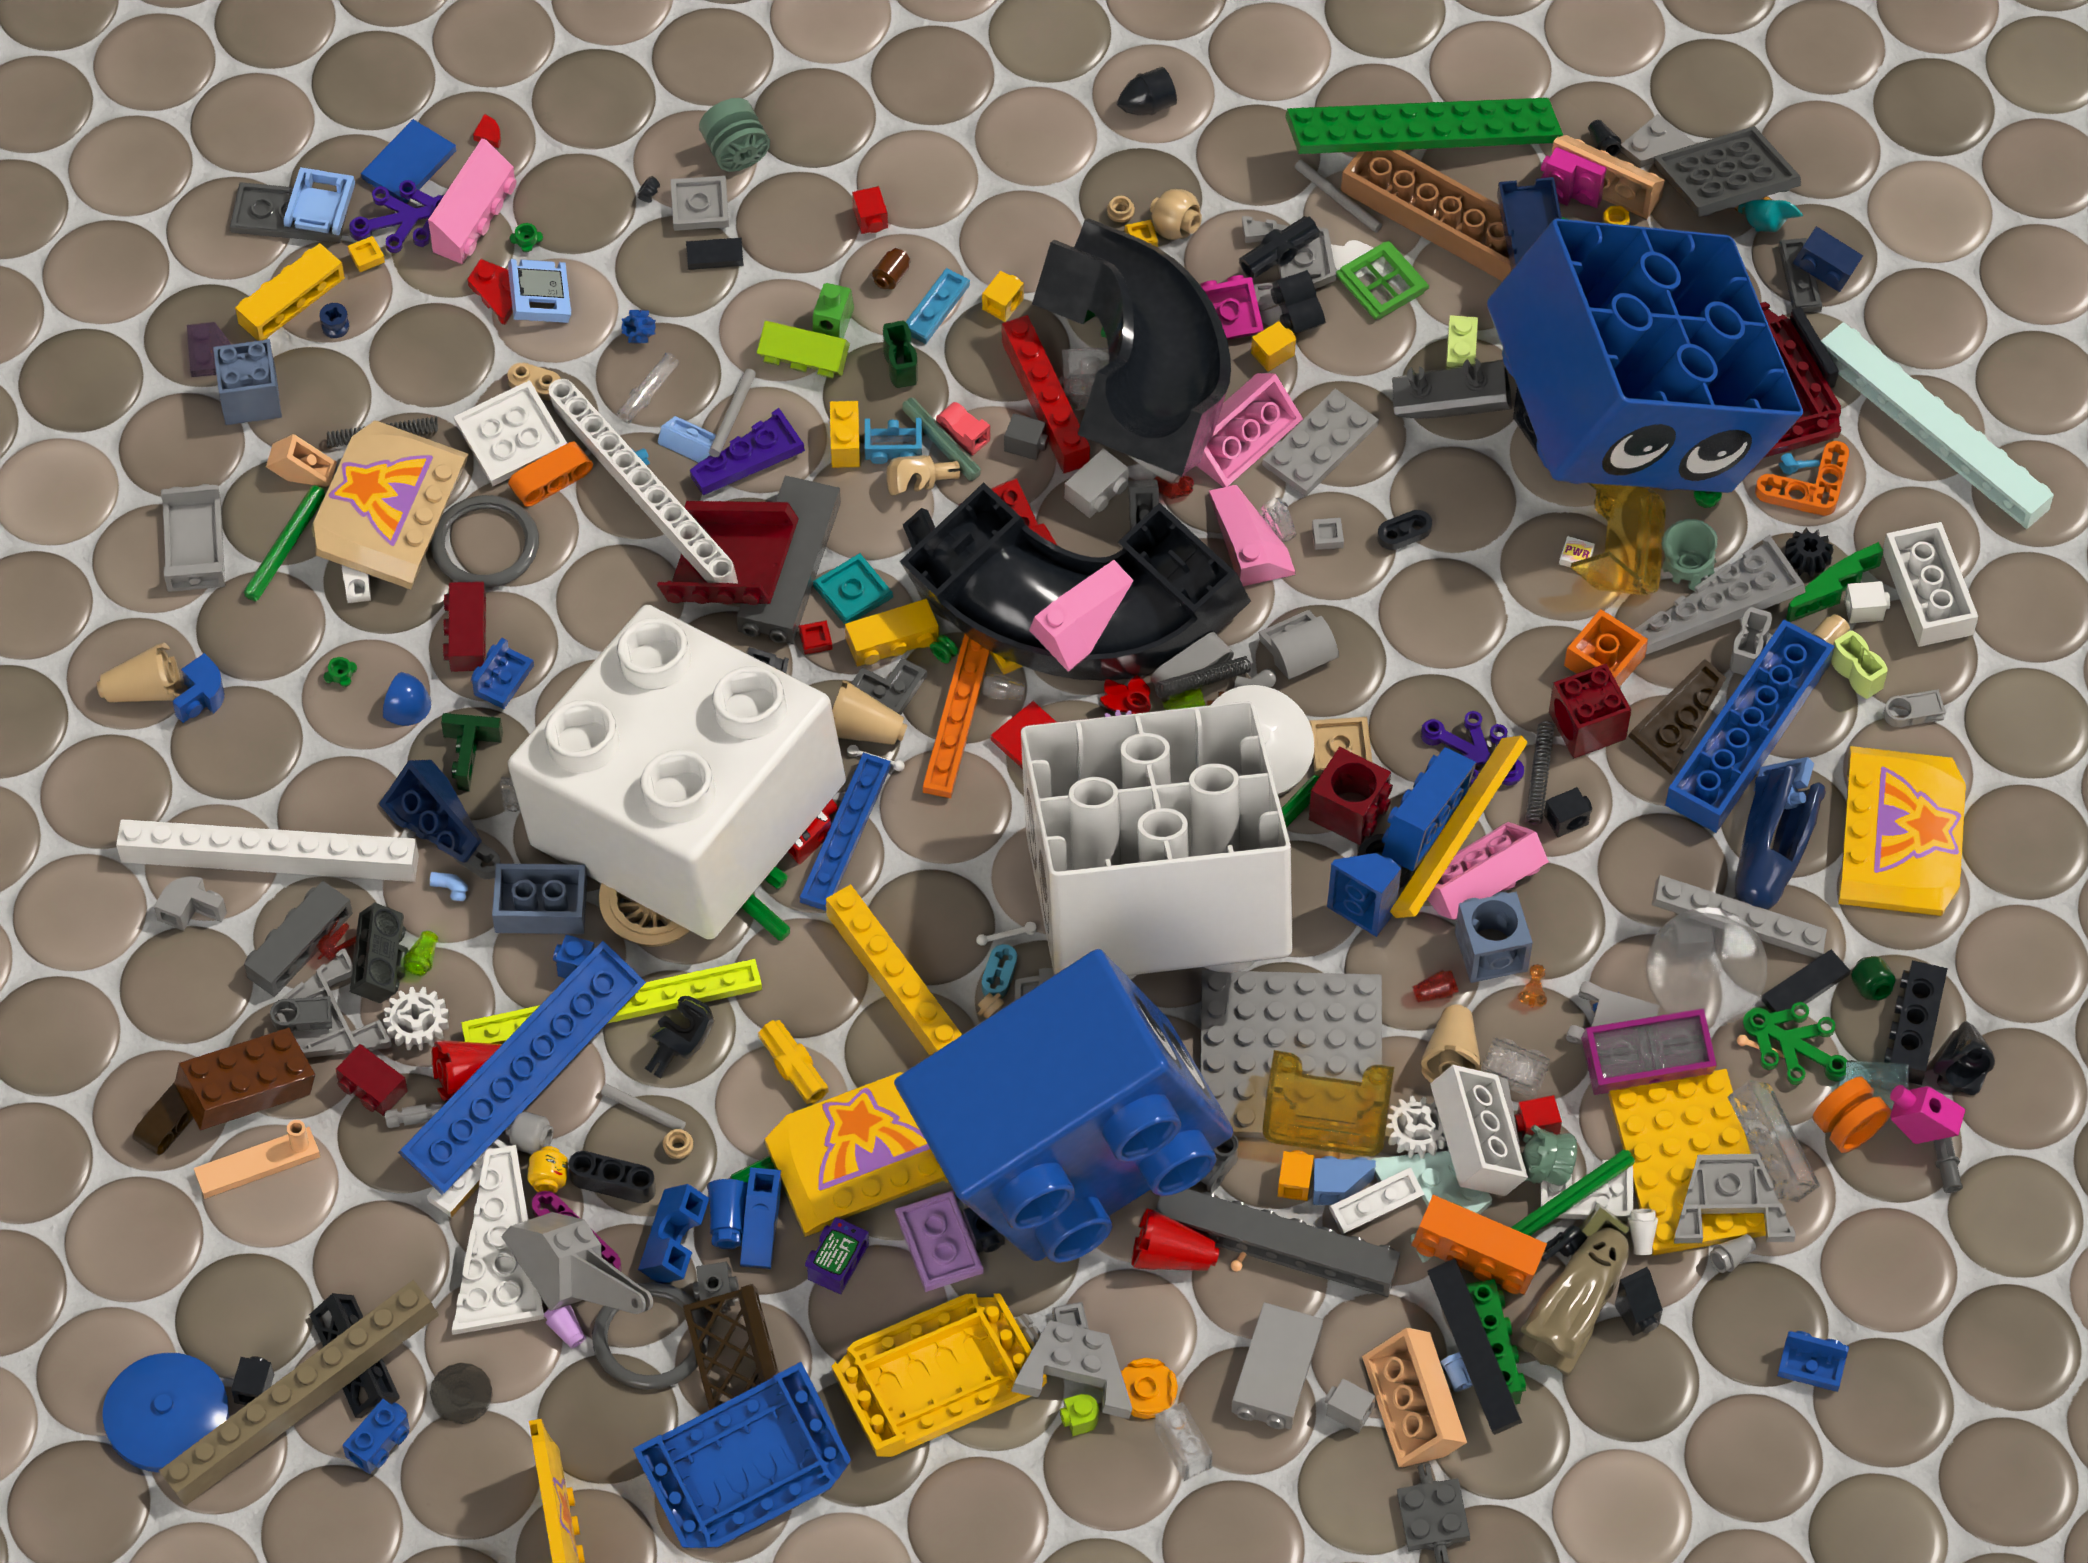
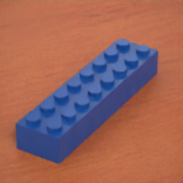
M1784 619L1668 788L1665 806L1717 833L1830 666L1835 646Z

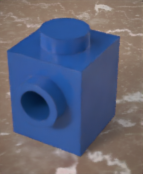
M566 934L562 945L557 944L553 955L558 977L566 979L595 949L594 942Z

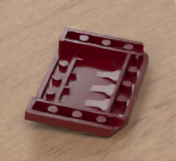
M1767 302L1760 303L1803 409V415L1764 458L1838 438L1841 433L1839 421L1841 415L1840 403L1791 320L1783 314L1781 316L1776 315L1769 309L1770 305Z

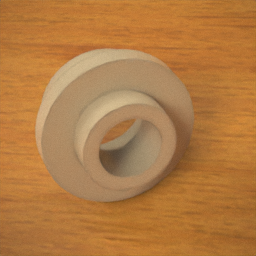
M1125 196L1114 197L1107 206V214L1115 222H1127L1134 216V204Z
M991 993L987 994L979 1002L978 1006L981 1009L977 1014L988 1019L997 1013L1005 1004L1000 999L1002 996L999 993L994 996Z
M674 1129L664 1137L663 1149L669 1157L682 1159L692 1152L693 1139L688 1132L682 1129ZM675 1143H682L684 1145L681 1148L673 1147Z

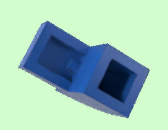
M203 653L181 669L184 683L189 689L172 702L175 715L182 723L198 716L205 707L214 714L221 707L225 693L220 671L216 664Z

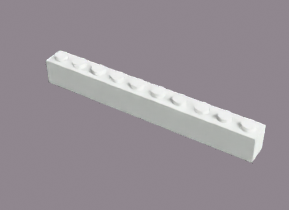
M123 819L120 821L116 844L121 863L415 882L419 858L416 839Z

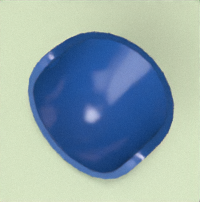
M399 672L394 677L387 691L383 705V717L385 720L397 725H414L421 722L429 714L431 698L419 679L408 673Z

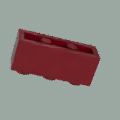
M484 581L449 583V594H444V610L449 611V618L444 619L443 622L444 636H449V643H443L444 661H449L451 672L474 671L478 666L481 667L486 660V592Z

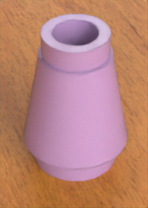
M571 1305L553 1311L548 1309L544 1313V1317L547 1319L546 1324L571 1349L577 1347L586 1339Z

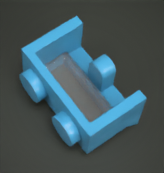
M870 418L865 419V460H871L874 464H884L888 460L897 457L922 455L921 418H916V428H899L898 420H889L888 429H871Z

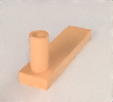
M293 1120L287 1125V1135L195 1167L194 1172L204 1199L320 1158V1153L310 1127L305 1128V1124L302 1121Z

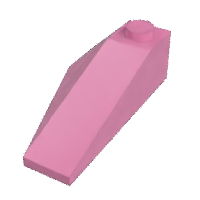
M1237 485L1209 490V496L1234 571L1237 573L1243 586L1295 575L1287 547Z
M1113 560L1057 598L1036 615L1029 631L1069 672L1090 655L1134 580Z

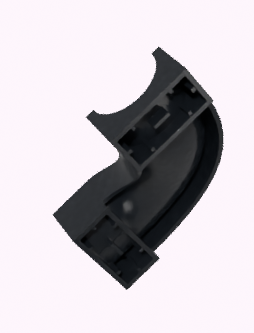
M1087 218L1084 220L1074 247L1057 240L1050 242L1032 302L1035 306L1080 324H1085L1097 316L1104 328L1108 345L1109 364L1096 373L1078 435L1183 477L1200 463L1205 446L1212 439L1230 384L1231 358L1222 323L1203 288L1173 257L1144 240Z

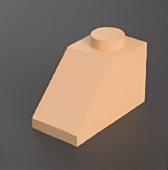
M292 434L272 444L266 467L290 482L328 487L332 482L337 462L295 434Z

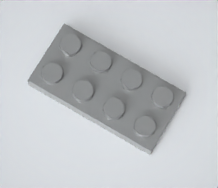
M1335 388L1263 459L1262 466L1306 497L1378 426L1379 419Z

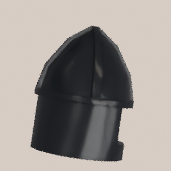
M1159 67L1143 74L1139 73L1130 80L1122 90L1117 106L1126 113L1134 115H1154L1158 111L1176 105L1177 94L1169 73L1164 67Z

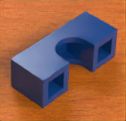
M689 1184L664 1189L638 1268L640 1272L658 1283H668L684 1279L692 1251L680 1243L689 1229L702 1224L709 1197Z

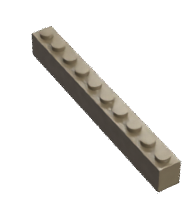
M412 1280L160 1469L159 1472L183 1504L187 1506L439 1315L433 1304L417 1283Z

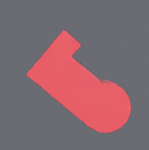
M957 402L951 403L936 416L937 423L958 445L972 456L990 441V424L983 419L977 420Z

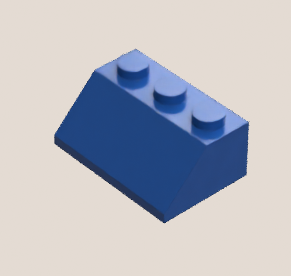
M1377 853L1335 859L1331 863L1327 908L1377 937L1393 916L1390 910L1398 899L1401 867L1391 858H1384Z

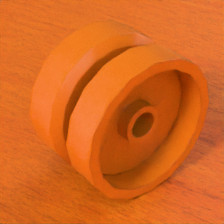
M1862 1076L1855 1077L1836 1088L1821 1102L1813 1114L1812 1119L1824 1133L1831 1132L1830 1140L1841 1153L1852 1151L1867 1142L1884 1126L1892 1112L1880 1096L1873 1097L1874 1089Z

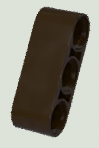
M175 1081L138 1123L133 1132V1139L156 1155L163 1154L194 1119L178 1091Z

